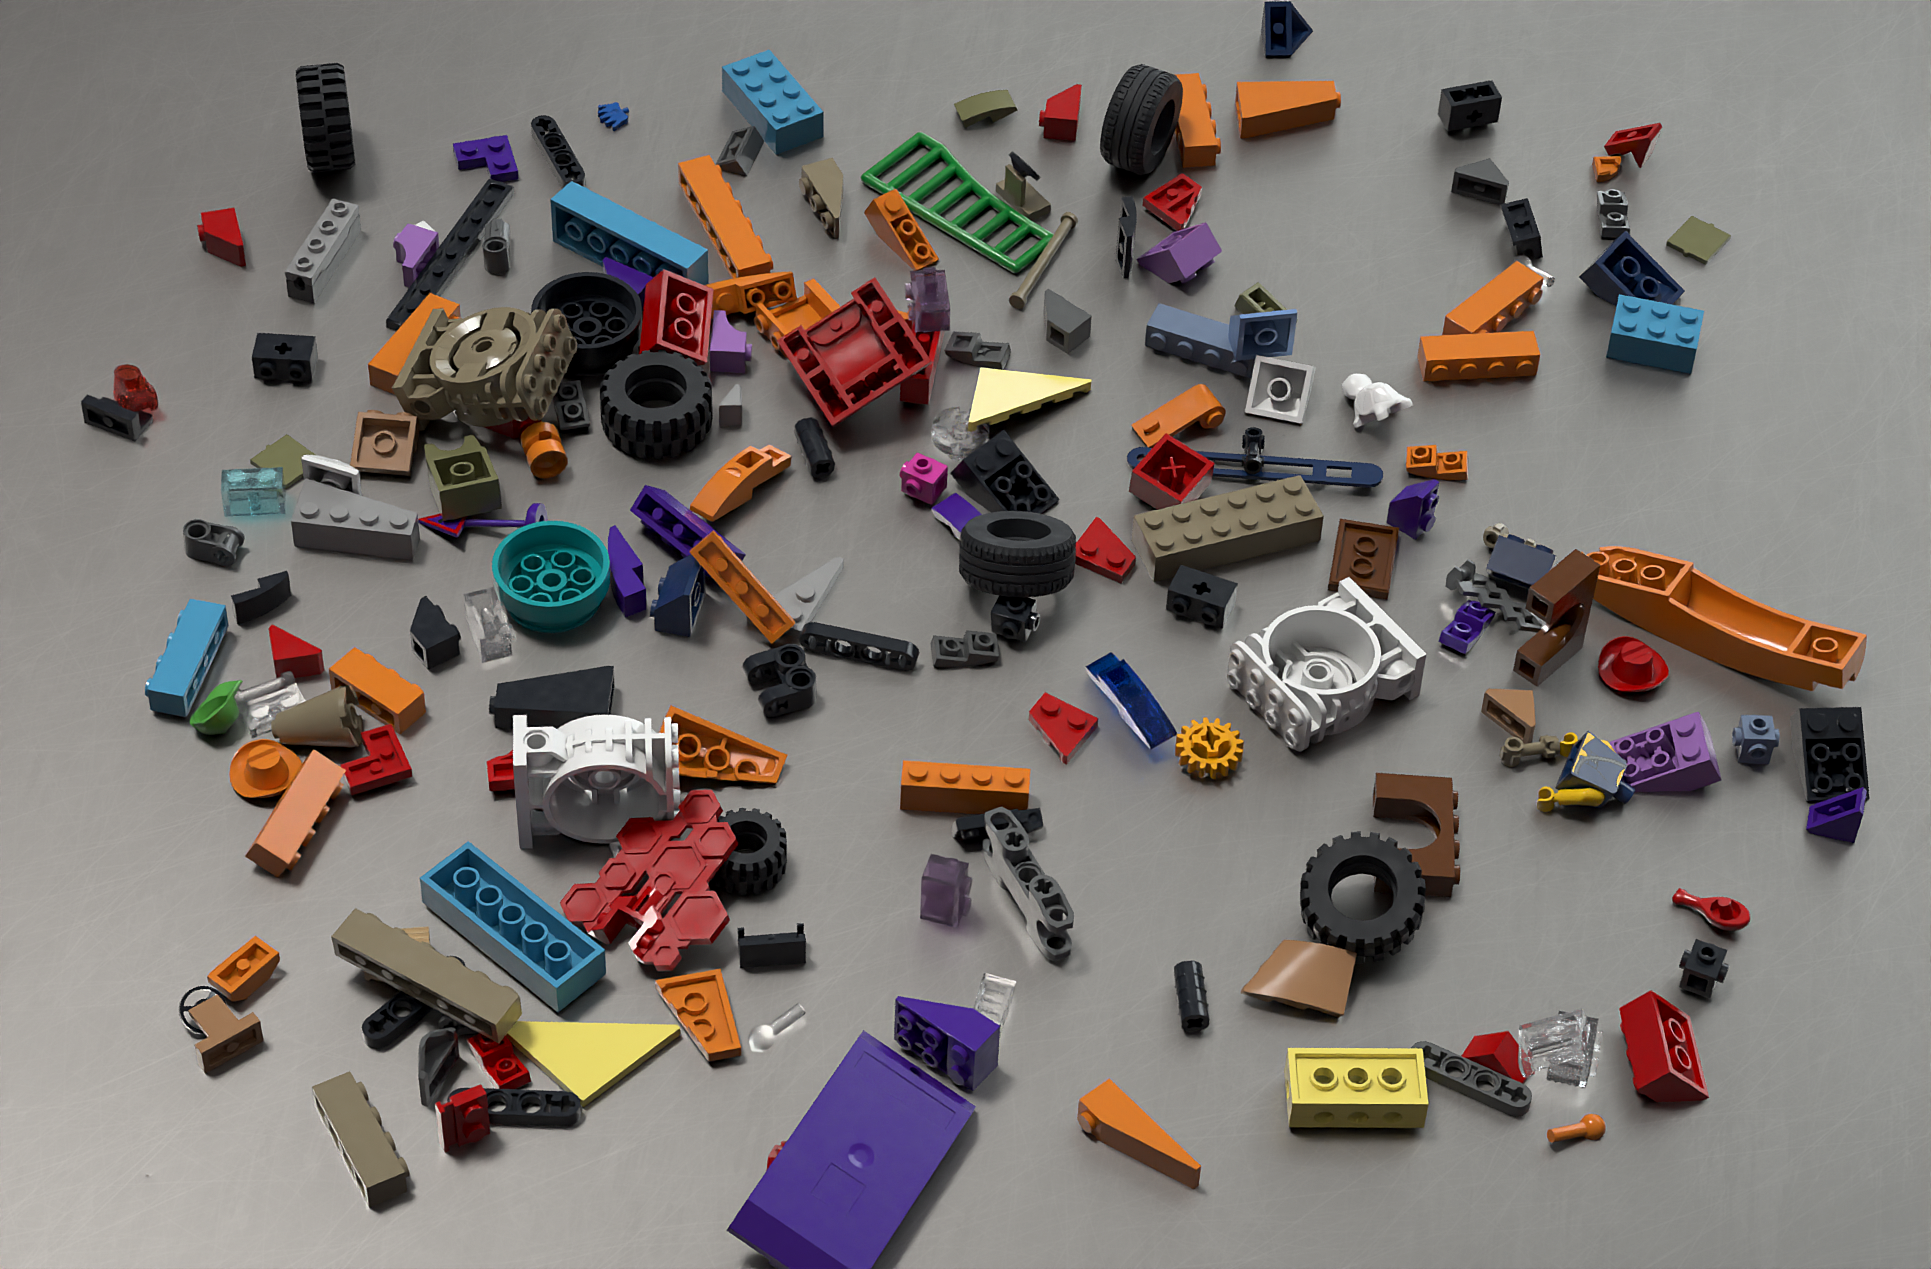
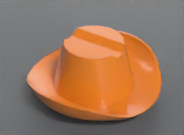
M269 739L254 740L243 745L235 753L230 765V782L234 790L244 797H276L285 792L302 762L293 751L276 741Z

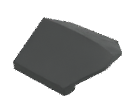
M449 1027L430 1031L421 1038L418 1049V1080L421 1105L428 1107L460 1057L457 1029Z

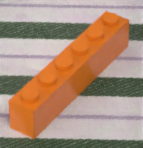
M710 155L679 162V185L730 277L733 279L770 273V270H773L771 255L769 253L766 254L763 250L760 236H755L751 220L743 215L741 203L739 200L734 199L732 188L729 182L724 181L720 166L714 164Z

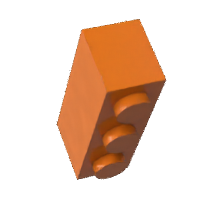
M356 647L329 668L331 690L340 686L351 685L359 702V705L356 706L383 724H392L394 731L398 734H402L426 713L425 694L418 685L409 683L400 677L395 670L386 668L377 662L372 655L365 654Z

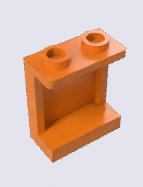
M813 278L804 282V295L795 301L787 302L772 310H768L762 303L757 304L754 323L758 331L764 333L770 339L773 347L776 350H780L788 358L777 342L778 339L800 325L806 330L841 306Z

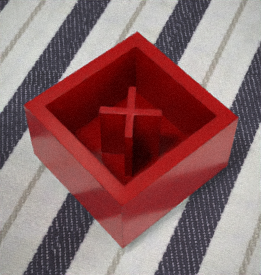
M1165 433L1133 469L1129 492L1157 510L1195 501L1211 484L1215 463Z

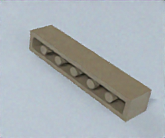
M355 908L331 936L336 956L497 1043H500L522 1015L520 996L514 989L491 981L481 971L474 972L463 966L455 957L444 956L427 942L420 943L409 937L404 930L386 925L372 913L366 914Z

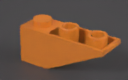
M897 189L872 200L864 214L878 237L909 267L916 272L939 261L938 256Z

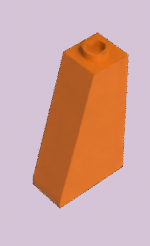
M1334 81L1237 82L1235 108L1240 138H1250L1335 119L1336 108L1341 106V94L1336 92Z

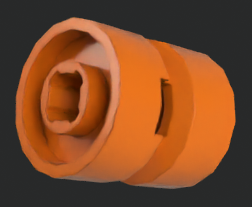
M538 422L528 426L522 432L520 441L523 451L527 456L531 472L539 478L557 476L565 470L568 464V458L561 444L558 430L549 422Z

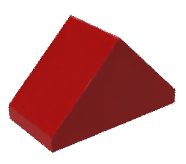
M273 624L268 628L276 681L320 675L325 671L323 654L320 648Z
M1509 1031L1474 1036L1461 1055L1522 1084L1525 1083L1534 1068L1533 1063Z

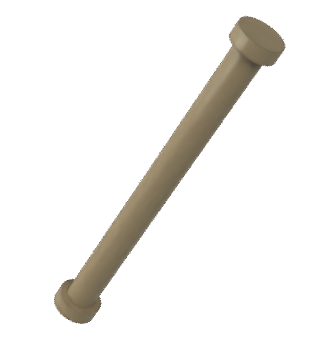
M1066 212L1062 215L1060 219L1061 224L1017 292L1011 294L1009 303L1014 308L1022 309L1025 306L1028 294L1069 230L1077 225L1078 218L1073 213Z

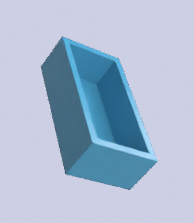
M770 49L722 66V92L751 126L756 127L764 142L775 155L824 137V112Z

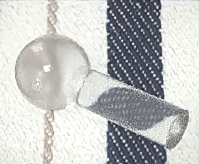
M1519 255L1511 261L1510 266L1518 261L1544 277L1543 285L1551 287L1554 284L1555 278L1535 268L1527 256Z
M797 1003L769 1025L761 1024L753 1027L748 1036L750 1045L756 1050L771 1048L775 1042L776 1035L806 1014L803 1007Z

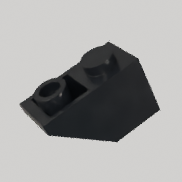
M427 596L422 597L410 628L412 652L429 670L460 655L459 641L461 640V635L456 625L449 624L445 619L439 605H433Z

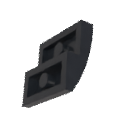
M1133 196L1121 198L1120 218L1118 221L1115 260L1123 278H1129L1133 267L1137 211Z

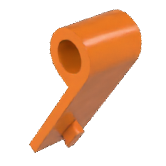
M1198 384L1136 421L1131 426L1146 447L1153 448L1165 433L1173 437L1197 421L1206 429L1218 427L1224 420L1226 410L1206 385Z

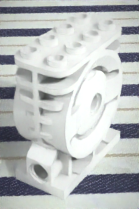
M1348 577L1339 582L1337 593L1318 602V606H1304L1287 611L1277 617L1269 627L1260 630L1259 635L1253 633L1246 637L1245 643L1237 641L1231 644L1226 677L1230 686L1237 689L1246 698L1249 706L1256 709L1265 718L1267 724L1284 738L1286 744L1300 752L1308 748L1309 741L1316 744L1323 740L1324 735L1341 733L1358 725L1369 714L1375 698L1394 700L1404 694L1411 700L1419 696L1427 654ZM1279 670L1283 673L1282 681L1277 677Z
M513 715V771L520 849L533 848L534 835H559L560 833L584 842L613 843L618 841L616 835L629 818L653 817L655 821L673 820L679 812L674 810H679L678 806L680 805L678 744L672 745V743H678V723L671 724V717H664L665 733H656L652 729L651 718H645V724L623 716L593 715L570 721L556 729L554 727H527L526 715Z

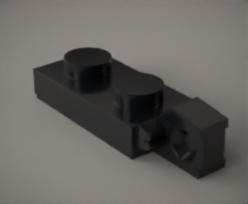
M1040 808L1020 811L1018 809L1010 810L1021 823L1026 833L1042 829L1043 819ZM985 814L956 818L951 827L953 838L962 837L964 841L981 838L982 833H987L984 828ZM1002 818L991 821L997 830H1004L1009 826V823Z

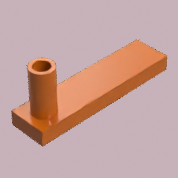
M714 530L690 550L691 555L771 644L795 625V620Z

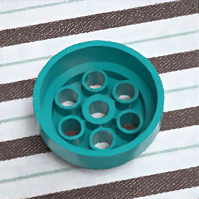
M542 521L523 526L504 538L496 548L492 559L494 591L509 615L525 628L543 633H559L575 629L585 624L596 614L609 590L610 560L608 551L597 535L574 523Z

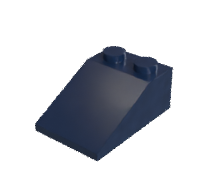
M1627 231L1614 240L1579 276L1599 298L1616 307L1619 294L1673 304L1685 292Z

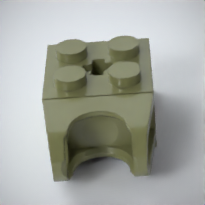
M474 435L464 436V444L454 450H441L432 443L424 445L430 489L443 521L456 520L469 515L485 514L493 510L502 509L498 476L486 448L480 445Z

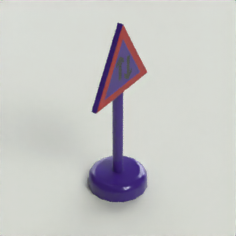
M533 503L527 510L525 520L469 519L471 516L469 515L456 520L443 521L441 514L418 519L420 524L458 538L464 526L521 528L532 523L548 521V515L543 503Z

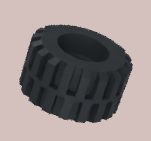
M739 808L738 812L733 810L727 811L725 817L720 815L717 822H728L738 841V845L711 880H715V884L719 888L725 886L727 892L733 894L734 891H738L739 895H747V892H753L754 895L760 894L761 889L768 891L773 888V883L778 884L782 879V874H785L787 863L786 831L784 828H781V822L778 819L772 820V814L768 812L762 814L760 809L755 808L752 811H746V808ZM743 849L755 850L756 852L743 854L738 853L736 851Z

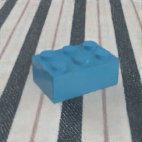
M1619 294L1606 357L1691 374L1704 311Z

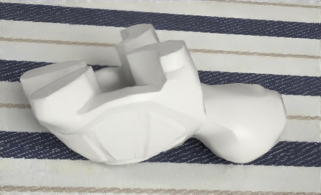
M1352 374L1342 383V390L1345 396L1355 400V419L1353 423L1355 428L1376 419L1378 421L1388 417L1389 413L1392 414L1413 406L1411 399L1398 394L1386 383L1377 382L1372 384L1370 378L1365 374Z

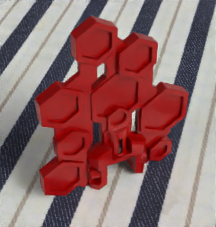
M691 790L678 806L679 812L673 820L655 821L653 817L629 818L616 835L622 849L615 858H609L599 871V879L595 883L574 884L560 901L568 921L576 927H585L589 935L605 944H611L625 924L630 925L638 930L629 942L637 961L645 965L654 964L657 971L674 970L682 959L678 949H688L690 945H712L730 919L716 892L709 891L708 883L738 845V841L728 822H717L723 810L713 790ZM687 828L693 829L685 840L671 841L673 838H680ZM646 873L648 874L649 879L636 896H622L623 893H632ZM677 894H681L665 917L662 918L661 914Z

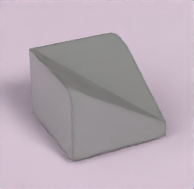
M736 384L719 405V426H741L742 386L740 384Z

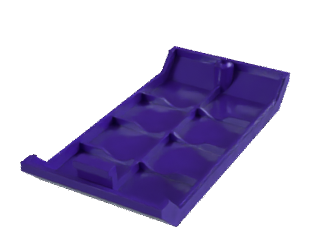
M863 1030L726 1231L769 1259V1264L777 1269H871L976 1106Z

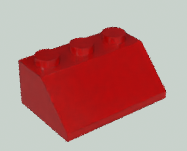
M665 269L646 284L639 354L646 350H650V352L666 350L669 354L674 352L680 353L685 359L689 357L697 363V366L705 365L708 357L713 288Z
M1652 990L1620 1007L1619 1011L1622 1020L1620 1027L1626 1038L1628 1046L1626 1054L1632 1064L1634 1073L1632 1080L1636 1090L1657 1103L1703 1101L1709 1098L1690 1016Z

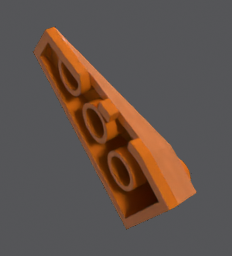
M670 705L665 717H671V724L678 723V743H672V745L678 744L679 776L764 784L777 783L787 754ZM664 719L658 733H665Z

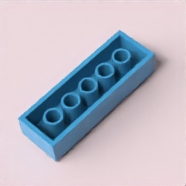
M573 181L568 183L550 199L553 242L602 267L603 259L608 257L635 270L646 273L651 277H655L665 269L702 285L709 284L708 249Z
M469 841L420 877L422 903L557 1012L561 1011L606 975L605 949Z

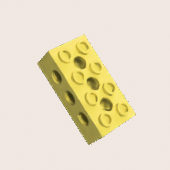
M1287 1049L1284 1078L1289 1127L1424 1128L1429 1102L1423 1049Z

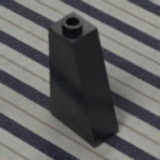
M602 666L498 683L496 696H490L489 715L495 716V728L513 729V715H526L527 727H554L556 729L579 718L593 715H611L615 690L614 666Z

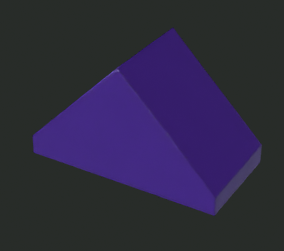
M1862 787L1811 805L1806 830L1810 834L1855 843L1864 813L1867 791Z

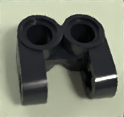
M785 644L778 648L759 652L749 656L743 662L742 668L749 682L758 684L775 679L779 684L765 689L758 697V702L766 716L776 717L808 709L815 703L816 674L812 669L808 668L805 651L798 645Z

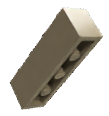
M349 1071L312 1086L315 1108L368 1207L370 1208L406 1193V1177L410 1176L408 1166L403 1157L397 1158L394 1153L396 1146L390 1132L384 1133L380 1127L382 1126V1120L375 1106L369 1107L367 1103L369 1098L364 1084L361 1081L356 1083Z

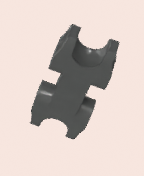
M1004 807L985 812L984 828L990 839L983 841V856L992 875L1002 889L1010 891L1027 919V932L1044 956L1056 961L1071 955L1072 940L1066 929L1073 928L1074 912L1063 890L1053 877L1045 875L1029 849L1028 834L1012 812ZM1002 818L1009 823V826L1004 830H997L991 821ZM1063 913L1067 916L1065 920H1063ZM1051 937H1059L1065 946L1061 949H1052L1046 942Z

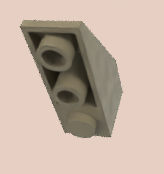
M828 158L802 166L799 187L802 194L808 196L813 211L819 213L824 228L826 230L829 229L833 237L838 239L843 202V173L834 159Z

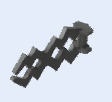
M1470 559L1461 567H1454L1447 574L1445 587L1451 591L1458 588L1462 596L1478 597L1481 607L1500 609L1503 612L1505 621H1515L1518 629L1521 631L1538 633L1542 629V620L1526 610V604L1511 601L1506 589L1496 588V580L1476 573L1475 563ZM1472 583L1474 585H1485L1486 588L1473 587ZM1489 596L1499 597V599L1489 598ZM1525 620H1532L1534 624L1526 623Z

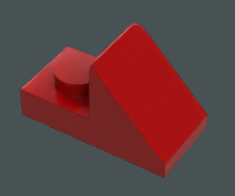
M1661 123L1615 131L1604 145V148L1608 155L1618 153L1625 155L1631 152L1639 168H1642L1653 153L1662 130Z

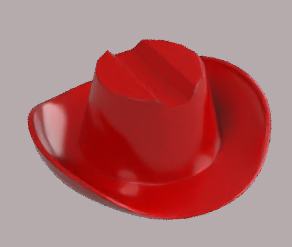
M1622 636L1610 640L1602 648L1599 655L1598 671L1601 678L1608 686L1618 691L1631 693L1650 691L1662 684L1669 675L1668 666L1661 655L1634 637Z

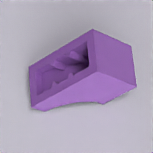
M407 223L402 232L397 233L395 236L393 248L396 250L397 262L402 263L404 286L410 288L439 248L438 232Z
M714 310L710 342V371L745 373L746 361L751 362L752 344H747V332H740L733 328L726 318V311Z

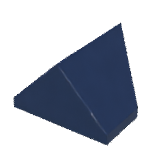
M1291 1L1264 2L1261 35L1265 56H1292L1313 32V29Z

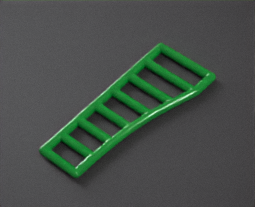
M923 132L916 133L861 175V181L881 194H885L894 189L898 190L941 157L948 165L945 169L911 195L906 196L899 192L908 209L1013 273H1018L1041 255L1054 235L993 195L958 162L945 145ZM920 144L931 150L886 184L876 178ZM955 174L964 182L930 209L919 204L922 199ZM970 191H973L981 198L951 222L939 216ZM988 206L999 212L998 215L972 235L961 229V227ZM1008 220L1020 226L995 247H991L983 242L986 237ZM1029 233L1041 239L1016 260L1004 254Z

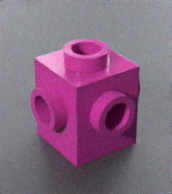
M916 453L909 462L906 461L900 470L899 476L902 478L901 491L932 505L947 488L948 466L933 458Z

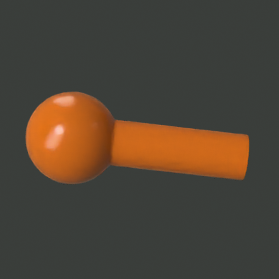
M1587 1114L1577 1124L1549 1129L1547 1131V1138L1551 1143L1582 1136L1590 1140H1597L1605 1134L1606 1124L1599 1115Z

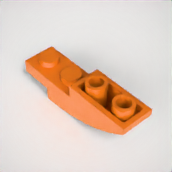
M791 271L751 275L705 285L713 288L711 319L713 318L714 310L726 311V315L739 311L746 314L756 311V305L760 303L768 308L797 300L794 277Z
M767 445L760 450L752 446L747 447L715 473L690 504V510L712 522L752 499V489L790 467L792 456L771 445Z

